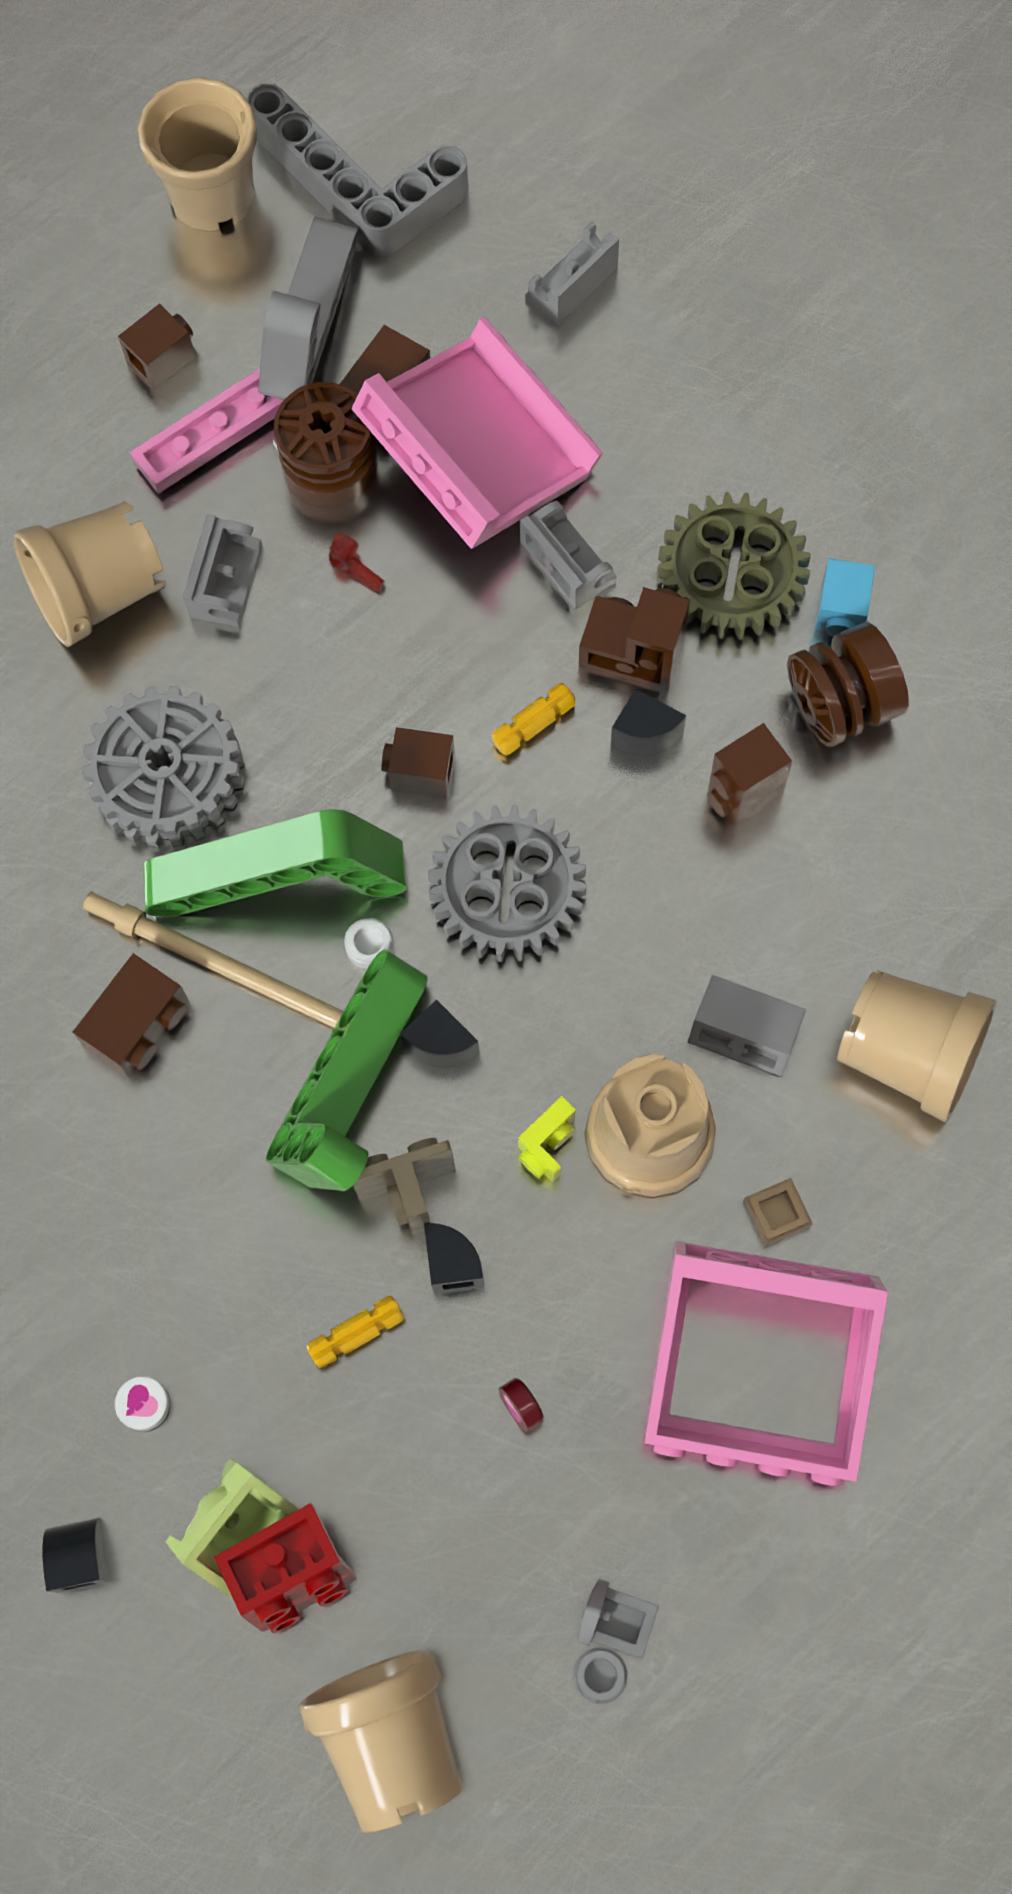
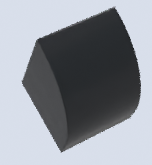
M635 689L612 726L611 746L624 753L636 756H650L666 751L676 744L684 734L686 715Z
M437 999L400 1033L403 1047L415 1058L431 1066H459L471 1061L480 1054L478 1040Z
M424 1223L433 1292L484 1286L481 1261L475 1247L468 1238L452 1227L438 1223Z
M100 1518L45 1530L42 1558L47 1592L59 1593L110 1582Z

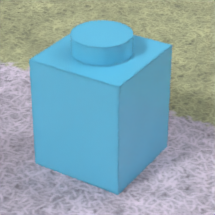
M828 558L822 581L815 630L826 631L830 636H834L867 621L875 565Z

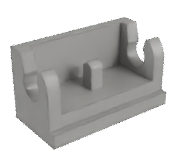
M591 222L583 229V240L543 278L536 274L528 282V292L525 294V300L557 325L618 268L619 239L609 232L601 242L596 236L595 231L597 228L594 222Z
M556 500L520 520V542L574 609H577L614 584L617 576L612 571V566L608 562H602L569 522L567 515L562 510L563 507Z
M206 515L183 593V600L190 618L239 627L262 548L261 539L251 537L253 527L241 522L217 518L216 515Z
M712 975L695 1016L688 1042L781 1077L807 1009Z

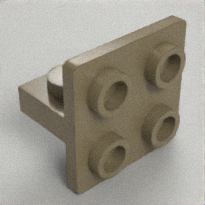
M427 1138L407 1147L408 1153L390 1159L387 1154H377L368 1157L363 1172L353 1185L359 1201L389 1193L399 1226L409 1223L413 1237L424 1234V1223H430L419 1182L456 1170L449 1140L438 1143L437 1138Z

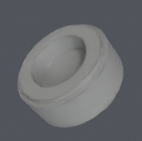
M598 1647L590 1649L580 1656L576 1662L573 1677L575 1686L582 1697L595 1704H607L616 1700L625 1690L628 1672L623 1659L616 1652L608 1648Z

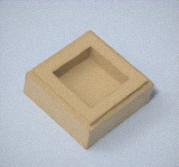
M791 1178L744 1198L745 1206L765 1247L808 1229L813 1225Z

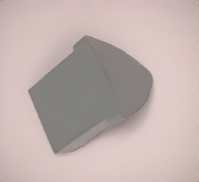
M599 1578L591 1591L583 1613L579 1630V1643L589 1646L591 1641L643 1659L659 1605L608 1588L610 1582Z

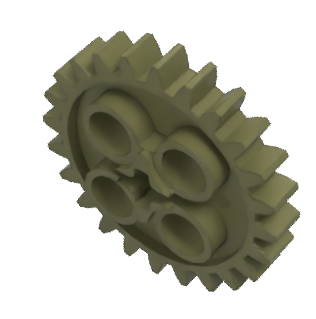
M725 492L723 504L717 505L710 496H706L703 511L691 503L688 507V519L676 515L674 519L675 530H666L664 533L665 546H660L658 560L663 563L658 565V578L666 579L662 582V588L673 590L682 598L690 600L687 624L698 617L701 619L700 632L703 634L713 624L718 626V636L722 639L728 628H734L738 639H743L745 627L751 626L754 632L760 636L763 632L765 620L775 628L779 627L781 613L792 616L795 608L794 601H802L804 597L805 587L802 585L808 584L810 570L806 569V567L809 566L811 558L809 552L802 551L805 547L806 536H793L797 526L796 520L788 521L784 524L781 523L784 511L782 507L776 509L771 514L766 512V498H763L754 507L750 505L748 493H744L739 504L733 503L729 492ZM737 530H742L744 538L733 599L726 601L724 600V592L734 535ZM717 537L723 540L724 543L713 545L705 541V539ZM761 544L767 546L770 551L758 552L751 548V546ZM709 578L714 580L717 585L705 587L700 585L697 580ZM756 586L763 590V593L753 595L747 593L743 588Z

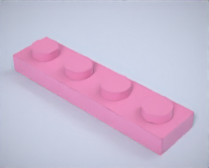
M260 368L130 452L133 462L158 494L275 418V414L283 400L258 393Z

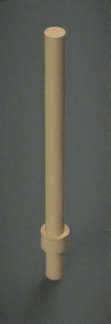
M90 892L84 900V910L115 924V930L132 938L139 935L332 1028H335L343 1013V1010L146 918L145 911L127 903L121 906L94 892Z

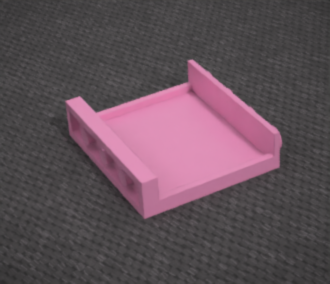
M485 316L478 321L471 337L388 382L379 373L365 380L352 406L354 413L471 549L585 481L603 455V452L596 446L592 438L583 431L563 405L551 394L533 370L524 363Z

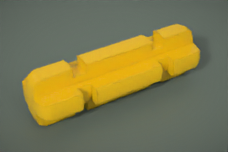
M558 683L546 692L548 695L546 698L540 696L513 716L510 725L504 723L493 731L491 735L492 741L503 755H510L521 746L519 743L521 740L527 742L556 720V714L563 715L575 706L576 698L564 683Z
M387 1296L373 1304L375 1309L370 1312L365 1309L330 1329L332 1334L325 1337L322 1334L307 1344V1351L318 1368H324L338 1360L336 1355L342 1352L344 1355H347L379 1336V1330L386 1327L389 1330L401 1323L404 1315L397 1301L392 1296Z

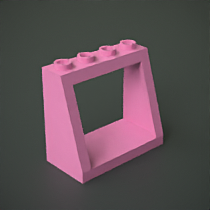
M675 1241L644 1443L654 1445V1452L670 1457H684L685 1451L706 1454V1461L720 1466L735 1467L739 1460L759 1464V1471L775 1476H789L790 1470L811 1473V1480L830 1486H841L843 1479L857 1482L888 1290L880 1278L874 1275ZM690 1279L853 1307L834 1444L669 1414Z

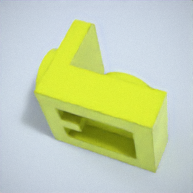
M563 1096L558 1098L518 1137V1148L522 1151L518 1156L520 1162L536 1178L539 1179L545 1174L552 1182L560 1176L561 1166L545 1149L550 1146L553 1150H556L575 1131L571 1123L575 1120L576 1109Z

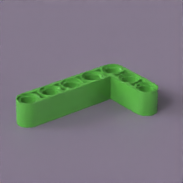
M337 809L317 811L155 857L143 863L145 913L155 917L179 916L324 876L372 897L395 896L403 893L407 888L403 841L350 812Z
M386 949L380 951L366 969L271 1142L266 1154L267 1163L310 1188L346 1191L354 1185L366 1166L369 1154L366 1149L345 1136L427 984L428 978L426 974Z

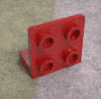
M312 1503L214 1556L241 1617L261 1632L270 1629L271 1633H277L287 1629L300 1620L301 1617L298 1612L318 1602L319 1606H326L337 1601L347 1594L348 1589L346 1586L356 1580L352 1569L338 1555Z

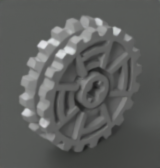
M154 686L146 688L145 695L140 698H136L132 693L123 696L124 705L117 709L110 705L104 711L107 717L104 724H93L90 733L95 738L94 743L84 745L83 755L86 759L90 760V763L82 767L84 779L89 781L90 788L87 790L93 802H95L99 812H102L107 817L106 821L114 830L119 827L125 829L124 835L126 838L134 842L140 836H144L149 846L158 847L162 839H169L174 847L183 844L184 836L191 834L196 840L204 837V827L208 824L218 827L224 822L221 815L224 808L234 809L238 801L232 794L233 790L243 788L244 778L239 773V769L244 766L242 752L239 751V743L229 720L224 721L221 718V710L214 703L203 706L201 694L193 691L188 697H184L179 687L170 686L166 694H158Z

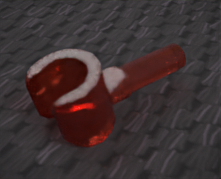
M337 534L329 548V561L331 565L339 570H351L379 590L385 581L366 567L360 560L354 558L359 548L358 543L347 535Z

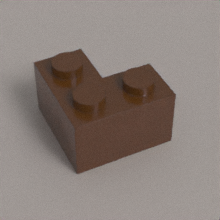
M643 587L637 607L623 598L610 597L606 599L596 596L579 645V666L669 691L685 642L690 600L682 598L677 592L670 589L659 588L653 590Z

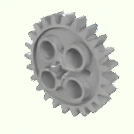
M517 805L512 806L508 817H502L498 807L492 806L491 819L486 821L479 812L475 811L473 812L474 826L471 828L461 821L456 822L458 839L449 835H443V846L448 853L441 851L433 852V862L440 868L428 870L429 882L438 885L428 890L430 901L442 902L434 908L436 920L449 918L444 925L447 936L461 931L459 938L460 948L464 949L473 941L477 942V955L480 958L485 955L489 947L496 948L498 962H502L507 949H513L517 960L522 961L524 947L530 946L540 956L542 955L541 940L544 938L556 946L559 944L560 936L557 927L566 931H572L573 920L567 913L574 915L582 913L583 904L575 897L586 896L587 884L576 880L586 876V866L584 864H573L580 858L579 846L565 848L569 842L570 833L566 830L554 835V818L551 817L542 825L537 824L536 809H532L526 819L519 818ZM513 843L516 846L513 860L514 881L510 889L509 917L506 923H501L499 921L502 904L501 884H503L505 876L506 847L508 844ZM481 851H491L498 856V859L490 865H481L473 860L474 856ZM530 855H538L543 857L547 863L539 869L532 870L526 868L521 862ZM479 896L488 897L493 901L490 909L482 912L472 910L468 907V903L473 898ZM530 900L537 902L542 907V910L534 916L522 915L516 909L520 903Z

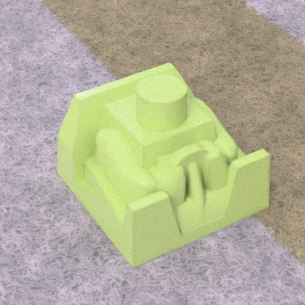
M229 1458L225 1463L220 1485L210 1490L201 1499L198 1510L187 1527L183 1539L180 1541L169 1536L165 1542L184 1566L232 1598L214 1556L299 1509L236 1461Z

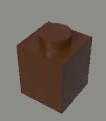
M160 303L118 336L125 360L154 389L196 357L191 342V337L194 335L191 327L182 316L177 313L172 316Z
M396 727L393 744L385 743L381 764L382 772H388L391 790L448 797L455 757L453 735Z

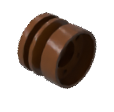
M315 382L300 387L283 400L275 414L274 437L279 452L282 472L288 488L300 500L317 507H339L354 502L369 489L376 476L377 454L373 434L352 410L358 395L352 389L337 383Z
M868 621L834 635L831 643L832 648L824 642H819L811 645L809 652L801 650L788 657V678L799 709L812 732L827 747L844 742L846 735L854 737L861 734L864 727L863 720L871 726H878L906 713L909 706L908 689L897 657L883 634Z

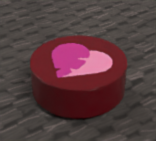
M513 1378L499 1387V1393L506 1408L524 1432L528 1433L543 1423L544 1416L539 1404L528 1387L520 1379Z

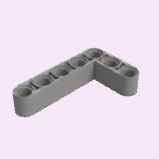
M265 83L254 87L248 94L247 101L253 108L257 127V140L339 223L358 228L357 241L373 255L381 257L395 253L462 203L468 195L467 157L458 147L446 145L434 149L381 188L283 89L275 84Z
M314 217L288 294L273 290L267 305L263 325L258 393L284 400L296 389L312 384L354 257L359 234L358 228Z

